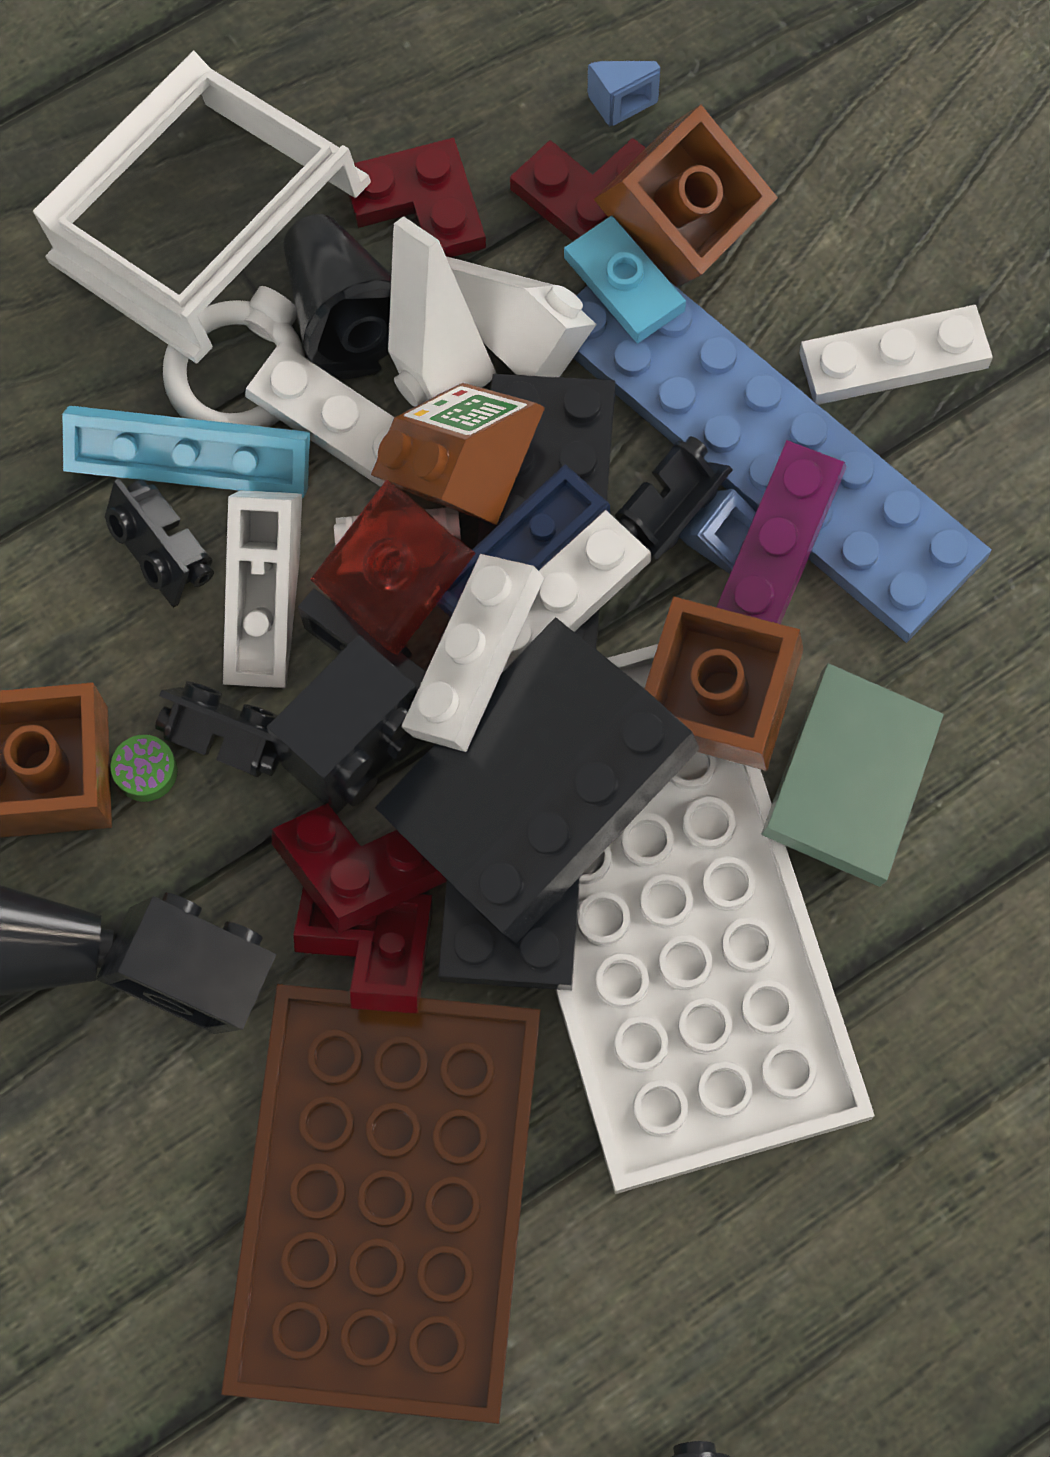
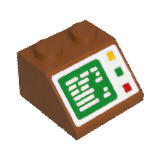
M461 383L394 417L388 433L379 445L378 458L371 475L424 500L497 525L545 407L535 402Z

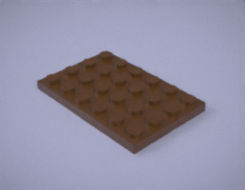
M277 984L221 1395L500 1424L541 1015L540 1009L420 998L418 1014L351 1009L350 991Z

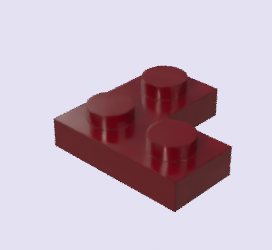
M454 137L354 163L355 167L369 175L371 181L356 198L348 194L358 228L415 214L418 226L439 240L447 257H455L486 248V236Z
M634 138L630 139L592 175L554 142L549 140L510 176V190L571 241H575L609 218L593 199L645 147Z
M328 803L272 828L273 847L338 934L447 882V879L398 830L360 846Z
M303 887L293 933L294 951L299 953L356 957L350 988L351 1009L418 1014L433 914L432 895L420 894L338 934Z

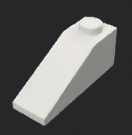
M403 216L394 223L388 352L399 372V375L394 378L398 390L412 406L416 407L461 383L482 388L492 380L493 374L497 373L439 240Z
M446 256L483 343L516 375L560 377L597 325L581 310L583 308L581 300L570 290L559 285L541 282Z
M240 490L228 496L223 658L224 685L287 687L300 561L302 494Z

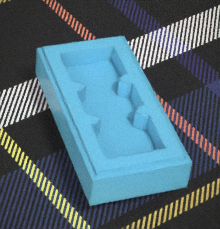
M610 216L564 247V259L637 344L685 311L686 300L613 216Z

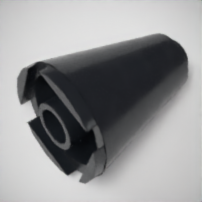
M314 214L299 219L286 233L283 246L305 353L311 362L334 378L353 379L371 375L382 369L378 361L389 354L392 274L334 218L325 214Z
M0 885V996L96 981L97 968L102 967L113 944L114 929H101V915Z

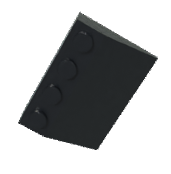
M555 617L501 674L467 751L463 752L434 744L379 802L375 809L493 925L512 941L518 943L700 748L693 732L640 684Z

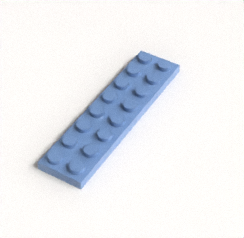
M674 284L672 285L686 300L685 311L638 344L592 290L586 286L577 297L583 304L581 310L597 325L573 359L597 379L615 380V394L673 444L677 441L685 442L690 436L700 440L708 450L704 457L707 463L729 465L733 469L721 485L727 490L734 489L755 512L759 507L786 440L845 462L847 468L808 559L903 641L907 643L988 559L992 549Z

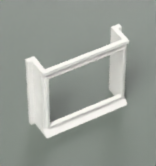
M193 50L33 210V213L53 247L45 256L51 265L197 364L213 348L198 315L327 182L332 183L356 198L371 181L368 174L355 167L350 150L342 145L339 148L215 72ZM202 95L206 106L304 167L192 283L178 295L72 223Z

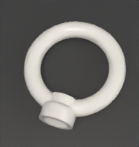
M260 286L251 301L232 300L218 302L207 306L198 315L206 334L227 325H246L263 339L274 342L276 346L282 342L305 358L300 338L292 327L297 319L295 305L269 287ZM170 345L167 346L163 361L164 387L170 403L182 418L271 427L280 421L260 406L240 413H223L206 407L195 397L187 380V363L189 358Z

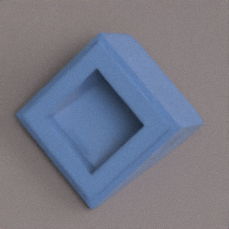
M599 61L588 65V96L609 127L657 103L660 66L656 61Z
M734 489L717 491L714 499L708 505L701 508L681 531L680 538L692 549L730 574L756 512Z

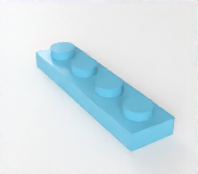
M68 406L62 413L63 471L237 491L302 494V498H304L308 490L310 432L78 406Z

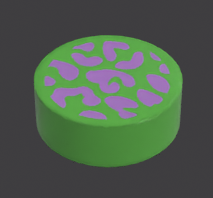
M136 735L128 738L117 747L112 756V777L122 793L133 800L148 802L159 799L170 791L177 778V762L171 749L163 740L155 736Z

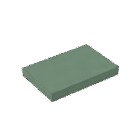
M827 663L820 673L761 835L880 887L888 879L944 714Z

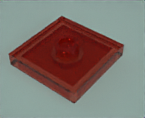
M386 479L310 580L385 649L398 655L476 553L398 486Z

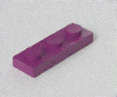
M786 440L716 608L781 624L847 468L844 461Z

